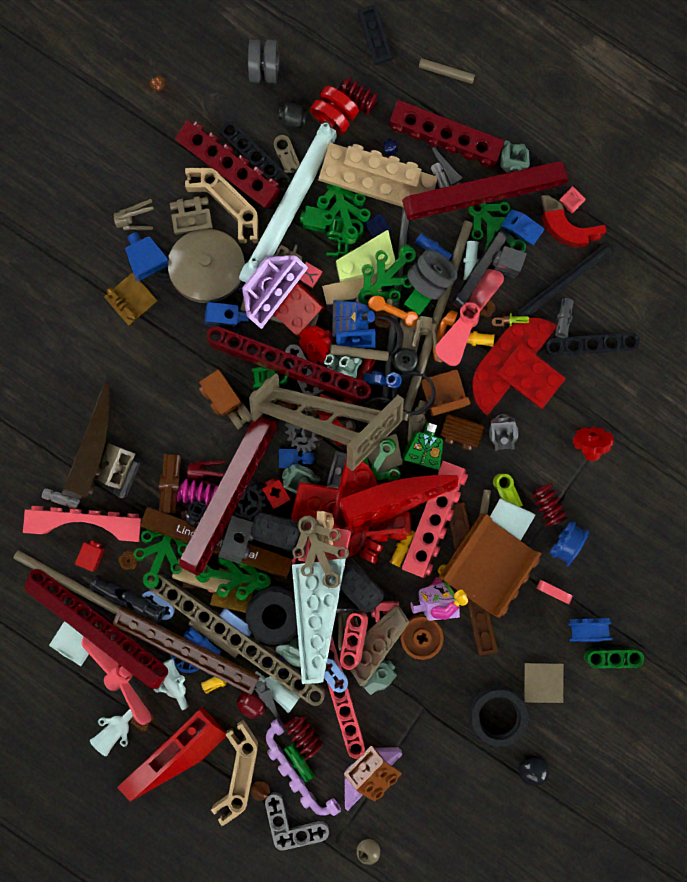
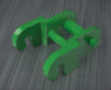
M328 237L329 241L338 242L337 253H326V256L338 257V255L349 253L348 243L340 240V237ZM341 244H345V252H340Z

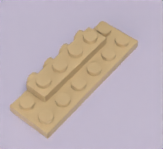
M330 142L318 181L404 207L402 200L405 197L435 190L437 183L436 176L421 172L422 169L418 168L416 163L407 162V164H404L395 156H389V158L382 157L381 152L376 150L367 152L363 150L362 146L357 144L346 148Z

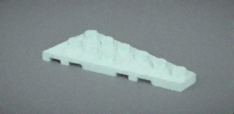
M346 559L328 560L333 572H336L342 581ZM314 562V573L310 577L301 574V567L305 563L292 565L302 684L321 683L325 675L341 581L338 587L328 588L323 583L325 573L320 562ZM306 567L304 570L306 574L310 573L309 567ZM332 576L330 578V582L334 584L336 582V578Z

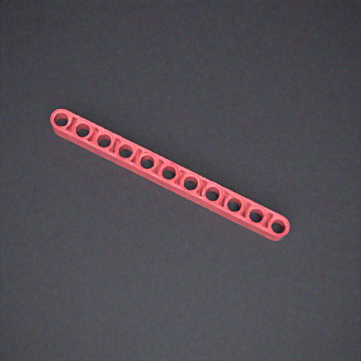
M295 557L292 560L293 565L297 564ZM332 635L329 650L333 651L334 656L332 659L343 672ZM332 663L326 664L325 670L330 671ZM334 677L336 681L335 686L343 687L344 680ZM328 684L347 752L350 757L358 759L365 752V746L348 686L342 696H338ZM347 706L350 708V712L344 715L340 712V708ZM348 725H353L356 730L353 733H348L345 728ZM359 744L361 749L355 752L351 750V746Z

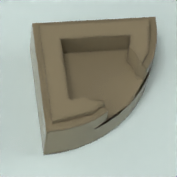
M542 195L540 197L544 212L564 209L562 204L551 196Z

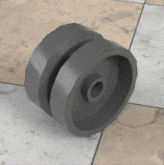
M260 39L249 40L248 71L250 83H260L264 71L265 81L277 84L279 71L277 39H267L264 52Z
M425 250L419 257L418 262H415L408 270V278L413 287L422 295L431 299H439L447 290V287H450L457 279V271L453 264L442 254L434 250Z

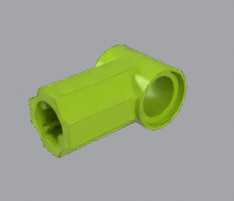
M497 474L493 479V484L501 499L518 507L523 506L515 489L513 478L508 474ZM502 477H505L507 485L502 488L499 485V481Z

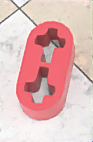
M542 580L539 581L536 587L567 604H570L573 597Z

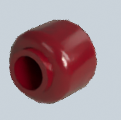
M254 690L251 695L243 691L236 702L238 710L251 719L262 716L266 710L265 703Z

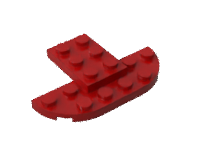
M529 318V323H514L490 349L477 366L472 380L474 400L486 416H488L510 386L540 409H543L566 378L535 354L553 333L557 325L541 318Z
M346 457L339 488L299 482L291 515L292 521L299 522L304 516H312L317 521V511L333 513V527L348 530L340 507V499L376 486L377 481L372 470L362 461L352 471L347 467ZM366 528L359 534L353 533L350 535L348 557L356 555L361 550L367 539L366 532H369V528Z

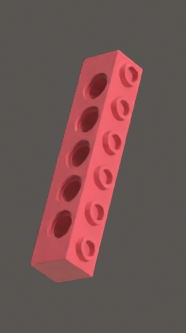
M445 461L442 462L438 475H457L459 478L458 487L453 491L445 492L427 501L402 570L422 578H426V575L431 574L433 569L432 559L437 557L440 551L439 541L444 539L447 532L445 525L447 520L451 521L454 514L452 506L454 502L458 503L461 492L458 491L460 486L465 485L468 474H465L466 469ZM441 497H446L448 500V504L445 507L438 505V500ZM434 515H439L441 522L434 526L431 519ZM427 533H432L434 536V540L430 544H427L424 540ZM420 551H425L427 554V558L423 562L418 559Z

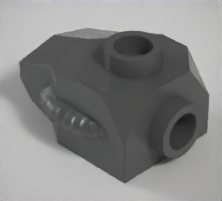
M506 414L498 415L491 420L489 438L495 444V451L515 449L514 443L519 436L515 418L509 417Z

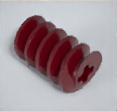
M349 76L346 80L342 81L337 90L348 96L357 107L360 106V112H364L367 109L366 115L368 116L377 102V92L371 96L370 88L363 91L364 84L358 88V81L350 83L351 76Z
M552 483L536 489L532 495V498L539 499L535 505H542L538 512H545L541 518L549 520L545 526H553L568 519V517H563L566 514L565 510L559 511L563 505L561 503L556 504L559 497H552L556 493L554 489L549 490L553 485Z
M301 715L288 721L282 728H290L286 734H294L291 741H299L295 747H303L300 754L307 753L304 759L306 760L320 750L323 742L317 741L319 738L317 734L312 735L314 729H308L310 723L304 722L305 716Z

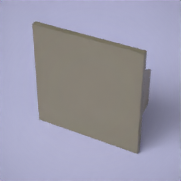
M525 663L524 702L563 703L564 664Z

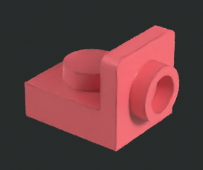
M382 601L371 611V617L375 618V621L378 622L380 620V611H383V614H387L395 606L399 607V602Z

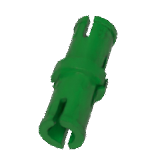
M293 742L291 745L286 746L284 751H286L293 762V768H296L304 782H307L315 774L310 769L306 760H304L305 756L300 754V751Z

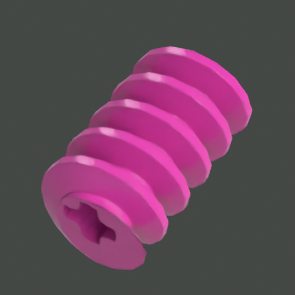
M185 479L179 487L177 501L179 502L183 497L184 503H187L189 500L191 503L199 501L205 503L206 507H208L218 486L211 490L210 484L203 488V482H201L196 487V481L193 480L191 485H189L188 479Z

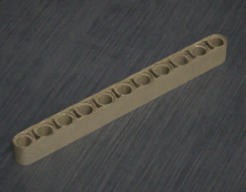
M157 574L162 581V587L150 589L153 593L309 704L318 706L323 702L325 690L319 684L310 683L305 684V687L302 689L297 688L295 681L298 679L302 680L301 672L251 636L242 633L220 617L219 613L167 576ZM151 576L148 581L153 582L155 578ZM172 589L178 592L177 599L170 597ZM187 600L193 602V610L186 608L185 603ZM203 611L207 612L210 616L208 622L201 619ZM217 623L225 625V632L221 633L217 630ZM233 634H238L241 637L240 644L233 642ZM248 646H255L257 654L251 655L248 652ZM264 657L272 658L273 665L266 666L263 661ZM286 668L289 671V676L282 677L279 670ZM318 691L321 694V698L314 700L311 697V692Z

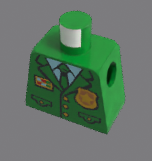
M426 422L423 433L414 431L401 458L439 470L443 439L434 437L438 425Z

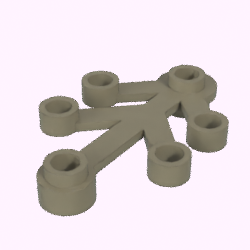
M304 516L298 523L301 534L297 546L293 549V556L298 559L305 557L306 550L304 547L309 537L311 547L305 564L301 567V574L306 577L313 575V564L317 555L325 573L323 577L324 585L328 588H336L339 586L341 579L336 572H333L324 551L336 555L339 559H346L349 556V551L345 547L338 548L319 541L316 533L328 536V539L331 541H338L341 534L336 529L330 530L319 526L316 519L312 516ZM308 522L311 523V528L309 530L306 529V524ZM334 531L337 533L335 539L331 537V533ZM298 549L302 550L301 556H298L296 553ZM342 549L345 551V555L343 557L339 555V552ZM306 567L310 568L309 574H306L304 571ZM332 576L336 578V582L334 584L330 582V578Z

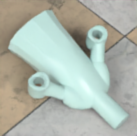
M173 658L162 662L168 668V675L161 687L154 689V691L167 693L168 696L176 698L182 710L188 708L189 706L184 697L186 688L183 682L185 677L178 673Z
M256 671L255 674L260 676L258 681L266 682L267 687L271 690L272 698L289 713L300 697L273 677L265 678Z
M129 709L122 717H102L98 720L101 726L109 725L94 738L90 739V743L102 755L107 756L120 737H122L120 744L123 747L127 746L129 742L127 738L129 731L128 721L133 717L131 710Z

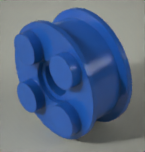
M574 521L572 523L569 522L565 529H562L558 536L557 544L555 543L549 552L552 554L553 559L557 557L564 561L566 567L575 559L589 535L588 529L586 531L575 526L576 522Z
M597 618L570 619L568 626H571L572 638L569 641L596 642L613 640L609 633V625L612 622H610L609 618H598V622Z

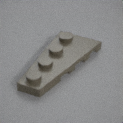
M395 606L366 632V644L363 648L361 662L351 669L360 686H365L409 624V620L398 606ZM347 655L348 662L354 664V657Z

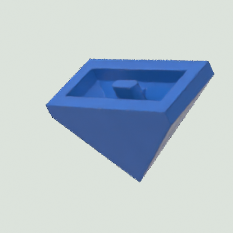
M375 329L336 332V345L375 348Z

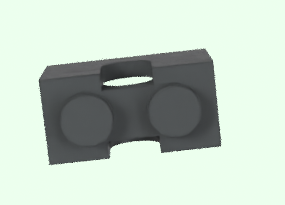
M504 246L502 251L498 250L493 259L492 265L495 266L494 270L515 279L521 272L527 253Z
M232 516L218 557L239 564L243 558L247 559L250 550L247 547L248 540H253L251 534L253 522ZM234 538L242 539L243 543L236 542Z

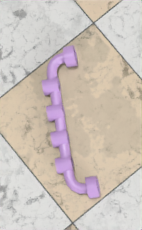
M279 718L271 722L272 727L266 734V742L270 748L267 750V753L272 760L277 758L281 765L278 766L280 773L284 777L287 774L292 780L289 782V785L293 792L300 791L303 796L300 798V801L304 808L311 807L318 815L332 814L335 816L341 812V808L334 798L326 802L327 807H320L317 804L314 795L308 791L303 779L298 776L292 763L287 760L281 747L274 741V734L281 735L286 731V728H282L284 724Z

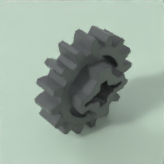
M304 410L302 414L312 417L311 411L306 412ZM291 423L285 424L288 427L285 433L290 436L287 440L292 441V447L297 446V451L302 450L303 453L315 450L316 447L321 445L319 442L323 439L321 435Z

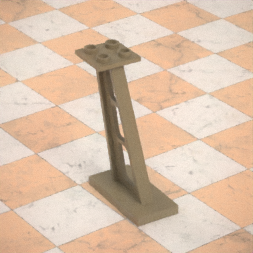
M276 373L271 378L266 379L263 385L258 390L253 391L249 397L251 419L254 422L265 413L347 445V467L352 471L400 424L404 405V398L399 395L382 411L282 389L279 388V375ZM277 400L300 405L297 410H291L274 403ZM307 408L332 413L333 415L328 420L322 421L302 414V412ZM338 417H347L369 424L360 433H356L333 425L332 422Z

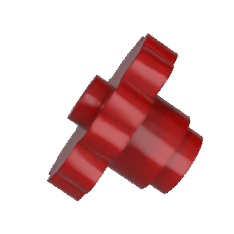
M316 325L314 327L307 326L300 332L301 339L299 344L301 350L307 354V358L312 362L324 363L326 356L330 354V346L334 342V337H332V333L329 330H323Z
M598 427L577 430L573 438L575 448L582 449L584 457L590 461H596L602 454L609 452L614 441V437L610 432H605V429Z

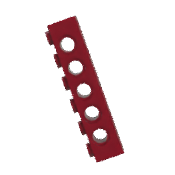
M400 100L397 101L389 122V127L396 133L404 132L409 134L412 139H422L427 141V144L430 146H440L449 153L455 154L456 152L461 154L467 160H477L485 167H495L505 142L502 139ZM413 119L415 124L408 125L405 121ZM428 125L431 126L433 130L431 132H426L423 129V127ZM443 132L449 133V134H450V138H448V139L443 138V137L441 136V133H443ZM465 139L468 145H461L459 140ZM483 146L486 151L479 152L476 147Z
M187 120L175 137V140L264 208L269 209L282 191L278 188L279 183L271 177L266 179L262 176L264 172L258 167H250L248 165L249 161L242 155L237 157L233 154V148L226 143L221 145L217 142L219 138L213 133H205L203 131L204 127L197 121L192 123ZM202 136V144L197 145V138ZM217 147L218 153L212 157L211 151ZM232 158L233 165L227 168L226 162ZM247 170L248 176L246 179L242 180L241 173L242 171ZM262 181L263 188L257 191L256 184Z

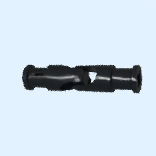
M100 575L95 576L91 582V591H97L103 594L105 598L128 607L141 616L146 615L154 619L155 623L160 622L164 616L165 607H159L143 596L134 594L132 591L114 582H108L102 579ZM120 594H123L121 600L117 598Z

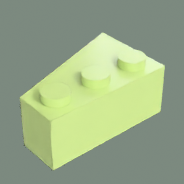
M388 230L336 260L340 282L363 277L361 269L365 264H370L373 267V275L377 274L375 254L379 250L385 251L388 256L385 262V271L395 262ZM379 255L378 259H383L385 255ZM367 268L365 273H369L371 269Z

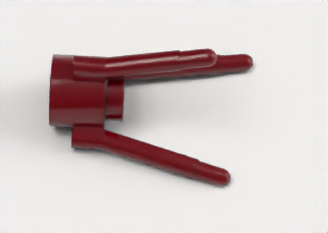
M196 461L195 464L190 463L187 477L198 483L203 482L204 485L210 484L212 488H215L218 485L201 478H204L205 475L223 477L224 473L206 471L205 467L202 466L225 464L226 461Z

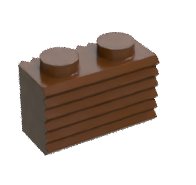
M447 414L439 437L443 438V442L452 445L454 442L461 444V448L472 451V448L478 447L484 426Z

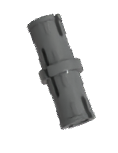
M565 298L561 301L560 313L557 315L558 325L555 333L557 337H568L569 325L573 318L571 316L574 304L572 299Z

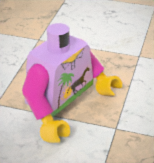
M441 565L439 567V574L442 573L446 565ZM436 577L430 586L420 589L419 600L411 602L410 605L413 613L423 611L427 620H447L460 617L459 605H466L468 598L463 590H458L454 594L449 584Z

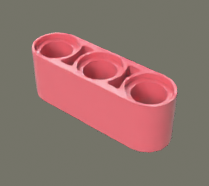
M356 611L347 618L340 656L341 666L347 670L355 668L362 659L368 625V617L363 611ZM354 616L360 617V626L354 623ZM351 635H354V636L357 637V639H358V644H357V645H355V644H353V643L351 642V640H350ZM347 655L354 657V664L348 662Z

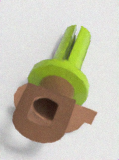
M510 313V316H504V318H494L492 324L494 326H504V323H510V326H512V323H529V317L512 316V313ZM502 320V323L496 324L495 321Z

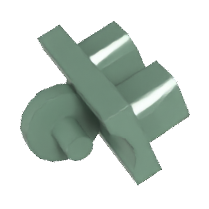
M328 354L324 365L329 369L356 378L357 369L361 365L362 360Z

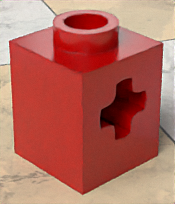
M273 478L264 483L266 487L263 488V491L273 509L291 500L280 479L276 481ZM274 487L281 490L278 498L271 495L273 492L272 488Z
M93 540L84 542L75 565L92 572L96 571L105 552V549L101 547L102 544Z

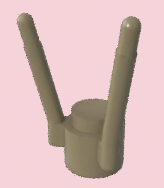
M152 199L114 213V221L117 228L123 227L124 231L153 230L151 226L130 225L133 223L132 216L154 209L151 206L136 210L152 203Z
M418 317L419 320H417L412 343L413 351L417 353L420 336L429 335L430 331H432L434 348L436 349L438 344L436 324L432 323L433 319L430 317Z
M352 613L337 614L339 660L343 645V630L346 628L347 618ZM354 617V623L356 625H358L357 617Z

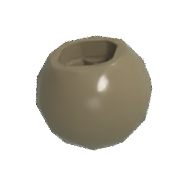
M371 839L361 841L357 846L356 854L358 859L366 865L376 863L380 858L379 844Z

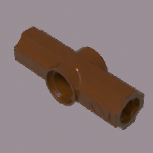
M164 454L163 473L159 481V491H161L159 512L176 513L177 495L181 485L180 455Z

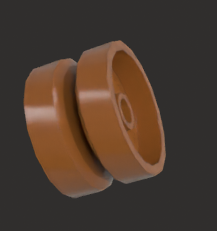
M416 614L407 618L409 624L400 635V641L406 653L414 659L420 660L430 659L438 654L443 645L444 637L442 629L436 620H427L424 614ZM422 633H424L423 639H419L417 637L418 635H422Z

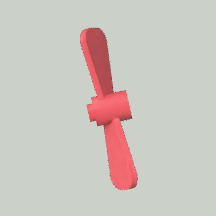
M493 269L485 271L474 288L469 302L461 307L460 318L436 345L437 357L446 364L456 366L461 362L471 329L479 322L481 309L504 281V276L501 272Z
M83 636L81 641L82 647L107 673L104 677L105 686L111 691H117L121 688L135 720L141 725L149 723L151 721L150 712L128 682L133 674Z

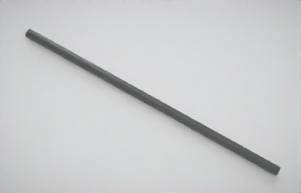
M404 207L402 210L397 259L400 257V249L407 242L409 220L407 219ZM404 265L395 273V277H403ZM394 285V288L399 291L401 296L402 285ZM400 299L394 301V307L399 309ZM391 314V317L398 322V317ZM391 323L387 344L389 354L395 349L396 330ZM394 355L388 357V361L385 362L384 377L392 373ZM383 386L382 396L389 398L390 387ZM381 399L382 403H389V401Z

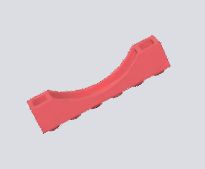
M31 506V509H25L23 533L47 534L54 528L66 523L86 522L103 527L119 540L142 541L143 527H140L143 518H139V514L127 513V517L120 516L119 512H108V515H100L101 511L89 510V514L81 513V509H70V512H62V508L51 507L50 511L43 510V506Z

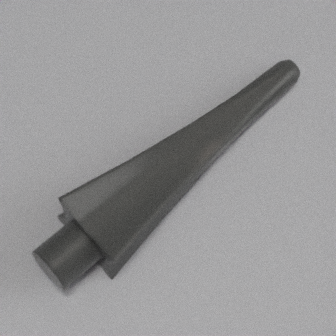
M433 147L432 151L439 163H441L442 170L445 172L450 186L461 184L462 177L443 158L437 148Z
M258 681L256 683L257 688H254L258 693V697L267 705L275 718L280 719L271 690L267 687L266 682Z

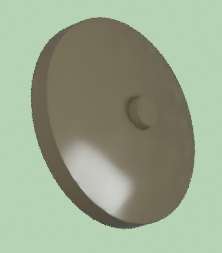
M214 229L192 231L180 238L169 254L168 272L172 284L181 295L192 301L213 303L230 296L242 282L239 280L240 273L245 265L242 250L238 243L224 232Z

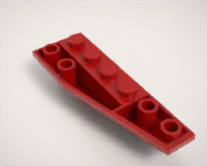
M431 475L400 479L376 485L341 498L340 507L347 529L351 531V534H359L371 526L378 527L383 522L445 492L453 491L458 487L459 478L457 475Z
M202 706L117 788L129 801L138 798L203 760L227 737L226 731Z

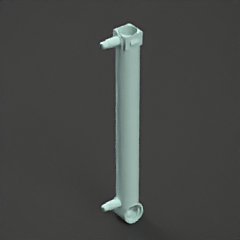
M328 123L321 124L317 131V135L249 262L242 268L239 280L247 282L266 257L274 256L324 161L329 142L334 143L337 138L336 130L330 128Z

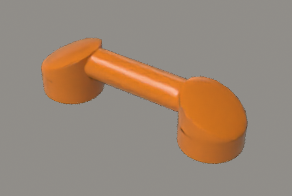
M373 296L368 301V307L372 311L384 310L401 318L403 324L407 327L417 325L419 318L416 312L402 311L385 303L384 298L381 296Z
M451 310L440 321L437 331L438 342L444 337L447 325H454L458 312ZM433 343V354H434L435 361H437L436 354H435L434 343Z

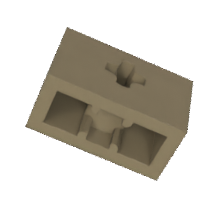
M108 443L99 464L102 467L99 477H94V479L121 490L135 453Z

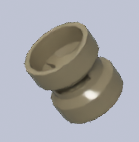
M241 404L238 410L228 413L229 418L238 430L243 427L244 423L252 421L251 413L244 404Z

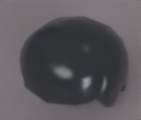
M530 756L521 762L519 775L524 783L531 786H539L549 776V765L542 757Z

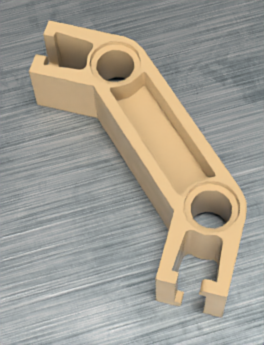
M185 168L187 176L185 187L187 191L208 192L238 221L239 242L247 243V239L244 238V228H253L254 236H250V240L253 243H259V219L256 210L216 170L212 168ZM191 177H201L200 183L190 184L189 180H191ZM208 177L215 178L213 183H206ZM246 214H252L253 219L251 221H245L244 216Z
M244 720L237 724L238 729L241 728L245 735V738L241 741L234 734L233 728L226 732V736L237 751L229 794L213 804L211 809L213 814H216L220 808L226 805L231 810L228 814H223L218 819L221 826L241 814L245 810L249 798L258 751V741ZM249 743L253 746V750L246 751L243 745ZM239 798L243 803L235 805L233 799Z

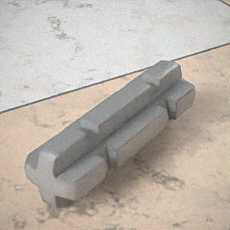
M441 163L432 165L431 170L437 177L439 188L449 187L450 183L445 172H442Z
M44 489L42 493L43 499H51L52 502L64 506L68 505V507L77 509L80 500L77 498H70L61 495L59 492H53L50 489Z

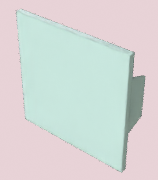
M499 499L490 517L493 518V522L521 541L535 514Z
M64 621L49 646L82 666L89 655L81 644L83 635Z

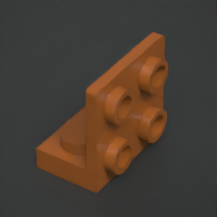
M458 370L429 378L436 390L435 401L429 409L432 417L470 405L469 397L465 396ZM423 379L421 384L428 403L431 398V386L427 379Z
M370 746L344 773L354 789L372 801L381 798L384 792L391 785L395 784L402 774L398 769L387 763L373 746Z

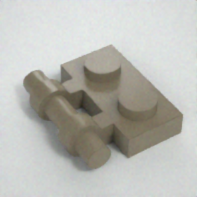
M197 196L191 200L183 201V199H179L177 202L170 203L171 210L178 209L179 211L178 214L171 215L175 235L202 229H213L210 210L202 209V205L209 204L208 197L200 198V196ZM195 207L196 211L185 212V208Z

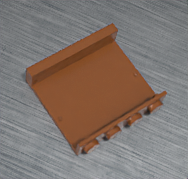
M481 513L439 578L457 591L463 590L467 598L491 615L500 618L507 612L511 600L517 597L520 586L528 580L531 569L538 565L539 557L542 553L532 550L493 522V518Z

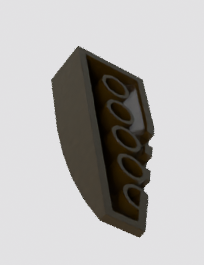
M105 382L101 389L61 495L85 500L87 495L91 496L95 485L92 482L94 477H99L102 469L99 463L108 428V382Z

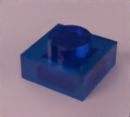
M382 214L365 223V227L372 238L387 230L391 231Z

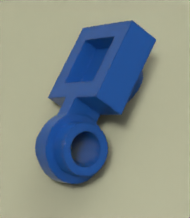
M372 371V374L364 373L363 381L373 385L397 388L400 386L402 378L395 372L384 377L383 373Z
M279 449V468H289L293 464H298V461H302V464H314V453H302V457H298L299 451L297 449Z

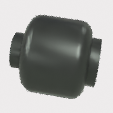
M287 102L284 108L280 107L278 119H281L283 127L298 130L305 124L307 111H304V107L300 104Z
M410 348L399 349L393 357L394 368L402 374L412 372L418 364L417 354Z

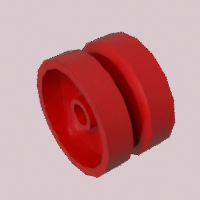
M325 86L320 93L321 100H315L310 107V112L321 124L328 123L330 128L336 130V133L344 134L350 125L348 120L353 121L359 113V109L344 93L334 87Z

